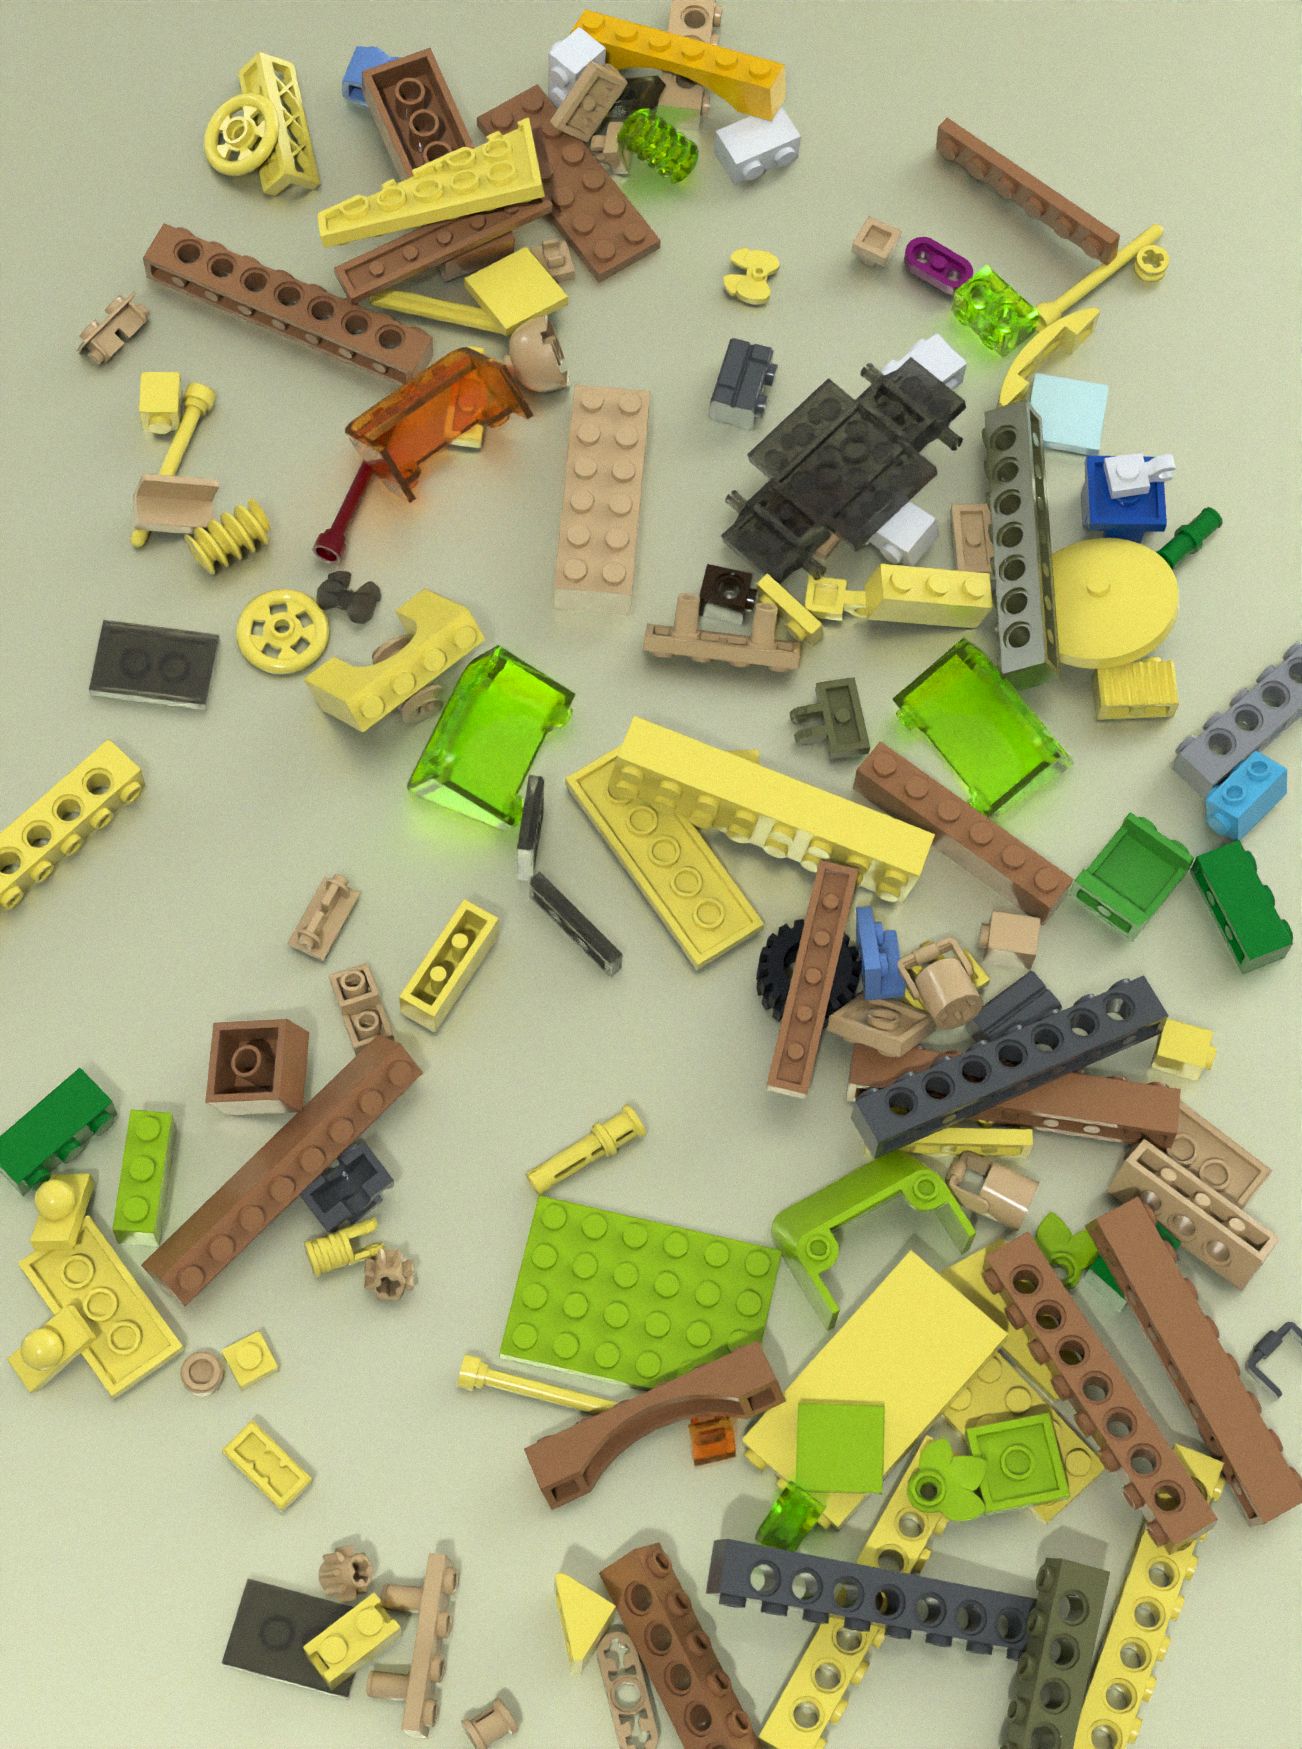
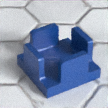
M1086 456L1084 462L1085 482L1081 491L1083 527H1088V531H1104L1102 538H1119L1141 544L1145 532L1165 531L1167 519L1164 482H1150V490L1147 494L1111 499L1103 463L1105 458L1115 456ZM1143 456L1144 462H1148L1155 457Z

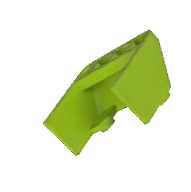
M895 1150L871 1161L781 1211L773 1220L771 1227L772 1241L777 1250H782V1258L827 1331L835 1327L840 1309L819 1275L831 1269L838 1259L839 1246L833 1236V1233L903 1195L908 1205L919 1212H935L961 1255L968 1252L972 1245L976 1231L944 1180L936 1172L906 1151Z

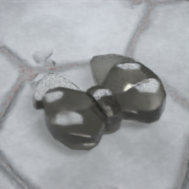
M337 571L330 573L328 579L317 589L316 603L319 608L328 610L338 607L341 610H346L350 620L355 624H364L369 621L375 613L377 602L381 601L380 588L373 581H368L354 592L349 588L351 581L350 572Z

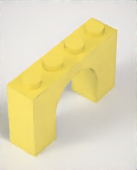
M423 589L395 610L407 634L413 636L412 640L402 650L382 662L365 667H355L336 657H332L303 680L321 710L364 732L486 640L468 608L427 589Z

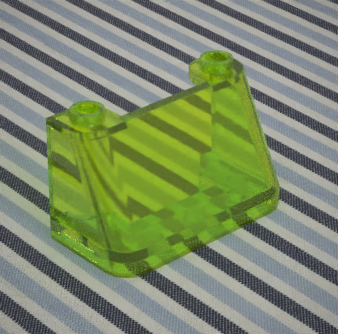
M964 637L892 699L900 708L896 712L900 721L910 731L916 727L925 733L969 788L968 792L971 795L967 803L992 820L1023 801L1075 764L1070 755L1010 682L1001 677L998 668L979 647Z
M501 646L493 647L474 658L462 672L408 781L407 790L422 799L501 831L511 827L515 828L522 820L526 810L522 806L524 799L518 793L547 733L553 731L556 727L563 728L569 721L573 713L570 705L576 694Z

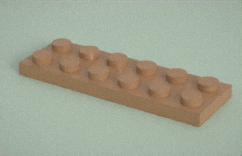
M537 84L477 117V127L485 137L497 131L505 135L518 129L517 122L529 117L543 188L553 204V212L547 214V217L600 283L660 249L661 240L584 142L553 126L550 120L556 113L557 108Z

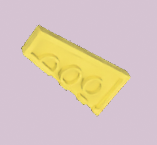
M1000 1238L941 1271L939 1274L1008 1333L1007 1342L1001 1348L1016 1362L1015 1365L1053 1403L1060 1401L1061 1399L1050 1382V1379L1053 1378L1045 1363L1040 1366L1034 1360L1027 1346L1030 1340L1022 1328L1016 1330L1012 1326L1004 1311V1308L1007 1307L1006 1303L999 1293L993 1295L989 1291L982 1278L981 1273L984 1272L985 1256L1007 1244L1004 1238ZM1018 1280L1013 1284L1015 1289L1022 1294H1030L1036 1290L1028 1280ZM1041 1315L1036 1319L1037 1323L1044 1329L1051 1330L1058 1327V1324L1051 1315ZM1064 1350L1059 1354L1062 1361L1068 1365L1081 1363L1074 1350Z

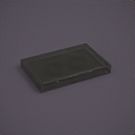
M103 620L89 686L90 695L207 711L220 637L218 634Z
M248 1578L224 1653L222 1665L349 1700L357 1671L331 1690L305 1655L303 1646L354 1607Z

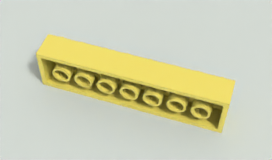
M634 716L608 783V787L613 788L618 795L624 798H638L649 802L656 810L662 813L679 814L689 818L692 824L700 828L709 829L712 827L726 833L727 837L738 843L750 842L762 847L767 854L773 857H788L800 862L802 867L811 872H817L819 860L858 868L855 888L861 886L874 891L877 897L888 902H905L920 877L935 836L933 833L637 716Z

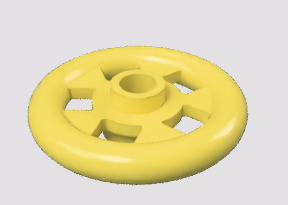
M242 93L228 99L215 111L205 131L204 151L208 162L216 171L228 176L244 175L258 168L269 157L276 145L280 125L278 112L273 103L265 96L257 93ZM243 109V112H244V116H243V117H242V116H235V117L232 118V115H233V114H235L237 111ZM261 112L264 121L257 125L253 118ZM220 133H223L226 141L223 145H218ZM258 137H261L259 145L252 152L250 149L256 143ZM231 151L240 153L237 161H228Z
M291 589L271 590L254 598L243 609L237 623L236 638L244 657L258 669L273 674H291L309 667L322 655L329 639V622L322 607L307 594ZM287 605V613L270 614V607ZM306 612L313 624L302 628L297 616ZM254 622L265 623L263 627L264 635H252ZM282 625L289 627V630L285 633H278L276 631ZM303 638L310 645L302 653L298 654L292 647L297 645L300 639ZM269 644L271 647L281 650L277 658L269 657L262 653L266 645Z

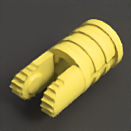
M374 1217L339 1229L336 1233L315 1238L313 1241H304L305 1251L315 1278L321 1276L322 1273L331 1272L333 1269H340L348 1264L351 1266L366 1259L376 1257L380 1248L386 1250L384 1243H373L365 1248L352 1251L349 1242L350 1238L366 1235L377 1229L376 1218Z

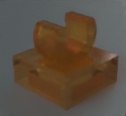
M714 1416V1419L699 1422L698 1418L691 1419V1424H688L691 1455L695 1466L736 1457L734 1431L730 1417Z

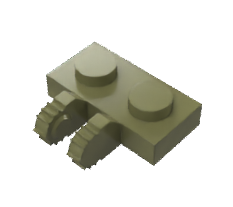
M855 677L816 683L815 692L818 703L793 708L789 712L791 721L797 724L814 722L819 718L822 719V726L798 730L794 734L795 742L798 745H813L826 740L830 760L869 754L870 744Z

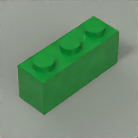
M1240 840L1197 856L1190 869V873L1241 973L1245 974L1285 958L1293 945V933L1288 922L1285 919H1280L1274 907L1275 899L1271 889L1267 885H1263L1257 875L1255 858L1250 851L1244 850Z
M78 1068L0 1136V1173L22 1196L30 1190L33 1192L37 1191L43 1182L50 1179L51 1172L62 1162L64 1164L71 1162L80 1154L83 1149L82 1145L93 1135H102L111 1127L114 1117L117 1115L113 1101L81 1068Z

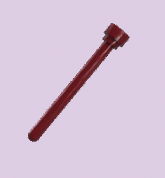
M396 406L388 408L331 528L326 529L324 533H320L314 543L312 551L323 561L333 564L339 563L346 551L347 546L344 535L401 418V410Z

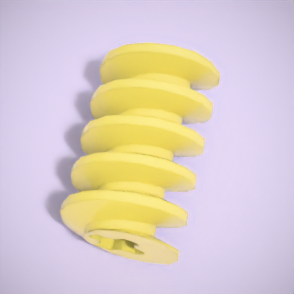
M250 498L247 501L248 510L242 505H237L234 508V517L228 512L223 513L220 516L221 525L213 519L208 521V532L202 527L195 528L194 539L184 534L185 541L198 564L211 575L215 574L214 561L217 560L225 568L229 566L227 554L231 553L238 561L241 560L240 547L245 546L251 553H254L256 551L255 539H258L265 546L269 545L267 533L271 531V527L264 511L255 499Z

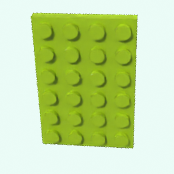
M538 1195L499 1358L646 1392L650 1391L657 1384L676 1379L691 1372L700 1364L710 1363L729 1354L739 1346L749 1345L755 1341H759L760 1345L762 1344L782 1250Z

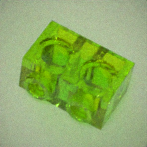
M988 265L955 290L951 308L954 316L962 325L969 326L980 336L982 343L988 349L995 350L1003 358L1035 332L1040 314ZM974 300H981L985 303H977ZM1000 324H1007L1011 327H1003Z

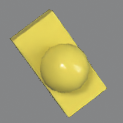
M90 1173L52 1175L49 1181L43 1182L37 1189L34 1203L39 1215L30 1239V1244L35 1251L74 1249L95 1184Z
M66 1305L43 1327L28 1333L21 1342V1347L8 1357L7 1360L29 1392H38L97 1337L75 1306Z

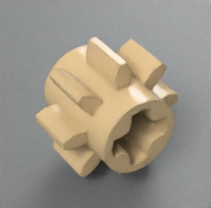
M380 1248L378 1249L375 1261L371 1259L365 1260L364 1273L366 1275L364 1288L373 1289L374 1293L378 1296V1300H401L404 1288L413 1290L415 1278L413 1275L414 1260H406L401 1253V1249L382 1250Z
M352 1545L335 1548L334 1553L323 1555L324 1562L319 1569V1582L325 1590L326 1596L337 1594L339 1602L356 1600L358 1594L368 1592L367 1585L372 1579V1566L365 1557V1552L354 1554Z

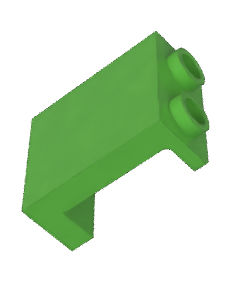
M1129 813L1125 817L1120 829L1087 870L1083 869L1074 880L1069 896L1127 938L1134 941L1188 873L1194 857L1189 854L1188 849L1182 843L1176 840H1169L1159 833L1151 821Z

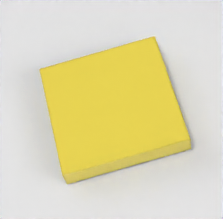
M527 247L464 278V287L505 337L511 335L522 323L544 314L549 315L568 305V295Z

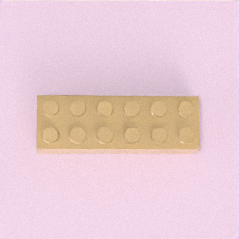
M574 385L554 581L553 609L630 615L650 391Z

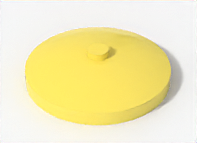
M1096 538L1071 544L1052 554L1060 662L1088 669H1104L1125 665L1152 652L1170 634L1179 613L1178 584L1171 567L1155 551L1130 540Z

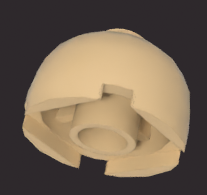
M544 314L522 323L512 333L509 340L510 354L504 355V362L509 376L517 375L521 384L533 392L547 393L569 387L568 370L561 373L559 368L562 365V359H565L554 326L551 321H548V315Z

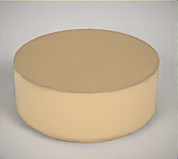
M201 1351L193 1353L185 1359L181 1366L180 1376L188 1392L195 1396L204 1397L215 1393L221 1387L224 1380V1370L220 1360L215 1355Z

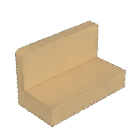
M143 474L133 494L134 530L194 534L195 528L202 527L208 532L207 522L213 519L212 501L219 489L218 480Z

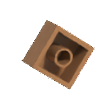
M288 1019L213 1023L205 1103L228 1115L302 1112L310 1032Z

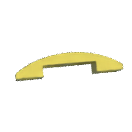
M1092 307L1071 313L1050 324L1031 339L1009 368L1002 384L996 408L1024 400L1029 385L1026 379L1059 346L1072 354L1095 331L1100 311Z

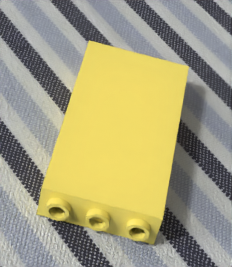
M910 1250L783 1392L786 1402L767 1410L741 1439L743 1446L747 1449L743 1456L760 1472H763L766 1467L769 1468L779 1478L775 1485L791 1500L794 1501L800 1496L811 1506L807 1514L823 1529L827 1530L832 1525L839 1532L872 1494L795 1491L798 1403L884 1406V1481L1007 1342L1008 1333L916 1253Z

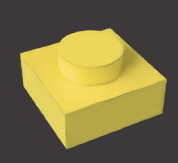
M260 1331L221 1350L241 1391L279 1371V1367Z

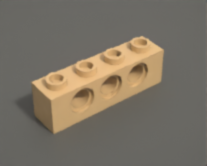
M672 0L667 32L718 45V35L712 34L713 27H720L722 5H716V0ZM662 70L656 126L699 131L701 116L708 117L711 95L704 94L705 87L678 74Z
M1145 1139L1125 1160L1106 1190L1122 1203H1126L1138 1196L1142 1204L1146 1203L1152 1209L1156 1221L1173 1235L1183 1248L1241 1291L1257 1273L1281 1239Z

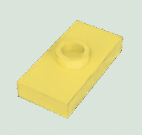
M253 1420L221 1450L223 1455L282 1513L313 1483L312 1478Z

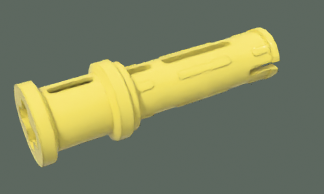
M626 1104L622 1107L621 1113L603 1124L595 1123L592 1125L589 1135L531 1171L526 1172L525 1175L534 1191L541 1195L603 1155L606 1157L614 1156L617 1154V1148L636 1136L639 1138L646 1136V1130L632 1107Z

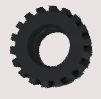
M803 919L795 920L794 926L791 929L787 923L779 927L778 936L772 933L767 939L766 947H763L760 953L756 980H758L756 986L758 996L763 995L761 1004L765 1010L773 1008L772 1017L778 1022L783 1017L791 983L785 973V969L790 964L796 962L804 927ZM845 933L823 1028L828 1027L831 1014L854 999L859 982L861 966L860 961H856L858 951L855 946L848 947L850 938Z

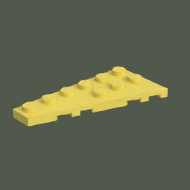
M529 117L517 122L518 129L505 135L497 131L486 136L488 142L474 149L461 147L413 169V176L397 184L394 179L381 184L382 190L371 196L356 195L317 213L323 247L345 245L352 241L380 237L391 232L408 228H419L434 222L453 220L460 216L482 211H492L499 207L526 203L533 199L545 197Z

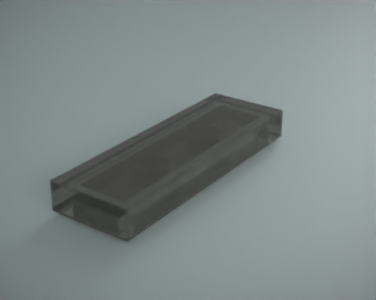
M540 871L529 880V897L608 976H614L622 968L623 954Z

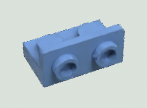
M872 906L856 907V942L865 1001L904 997L905 985L899 975L897 966L900 953L896 931H883L882 922H874Z

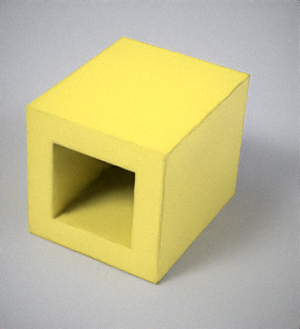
M141 372L139 414L143 431H151L157 434L177 431L182 420L183 403L180 372Z
M1167 1018L1162 1033L1158 1035L1150 1068L1198 1081L1204 1069L1211 1070L1215 1059L1217 1047L1210 1045L1213 1031Z

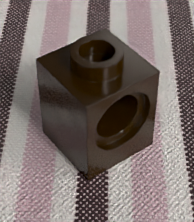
M707 564L699 595V615L742 625L745 611L753 612L757 589L751 588L752 574ZM723 592H731L734 593L737 597L728 599L722 597L720 594Z

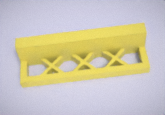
M258 52L238 71L242 93H257L265 96L273 103L279 116V135L276 145L269 157L258 167L263 193L276 196L290 183L314 190L320 185L294 63ZM274 71L283 73L285 85L275 75ZM280 97L291 109L292 116L281 105ZM259 112L253 120L259 125L264 121V117ZM287 128L297 138L298 145L288 135ZM258 137L256 143L253 145L254 150L259 145L262 139L261 137ZM293 158L304 169V173L296 171Z
M895 1106L890 1108L897 1115L908 1114V1111L902 1107ZM978 1120L975 1122L981 1128H952L949 1126L897 1150L906 1151L911 1155L961 1156L963 1152L968 1151L981 1157L1028 1158L1033 1146V1129L1022 1126L1019 1129H993L994 1122L989 1121L987 1123L984 1120ZM864 1143V1154H871Z

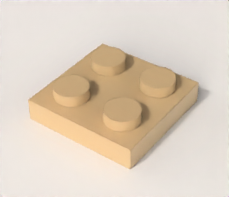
M863 992L829 1016L827 1031L840 1035L847 1042L862 1043L873 1047L884 1056L900 1058L936 1031L937 1025L929 1012L890 998L865 1001Z

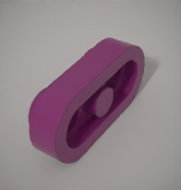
M917 237L907 244L904 264L909 272L946 294L959 295L969 289L973 277V267L967 259L928 237ZM923 258L927 260V262L921 263L917 259ZM948 277H956L958 281L950 280Z

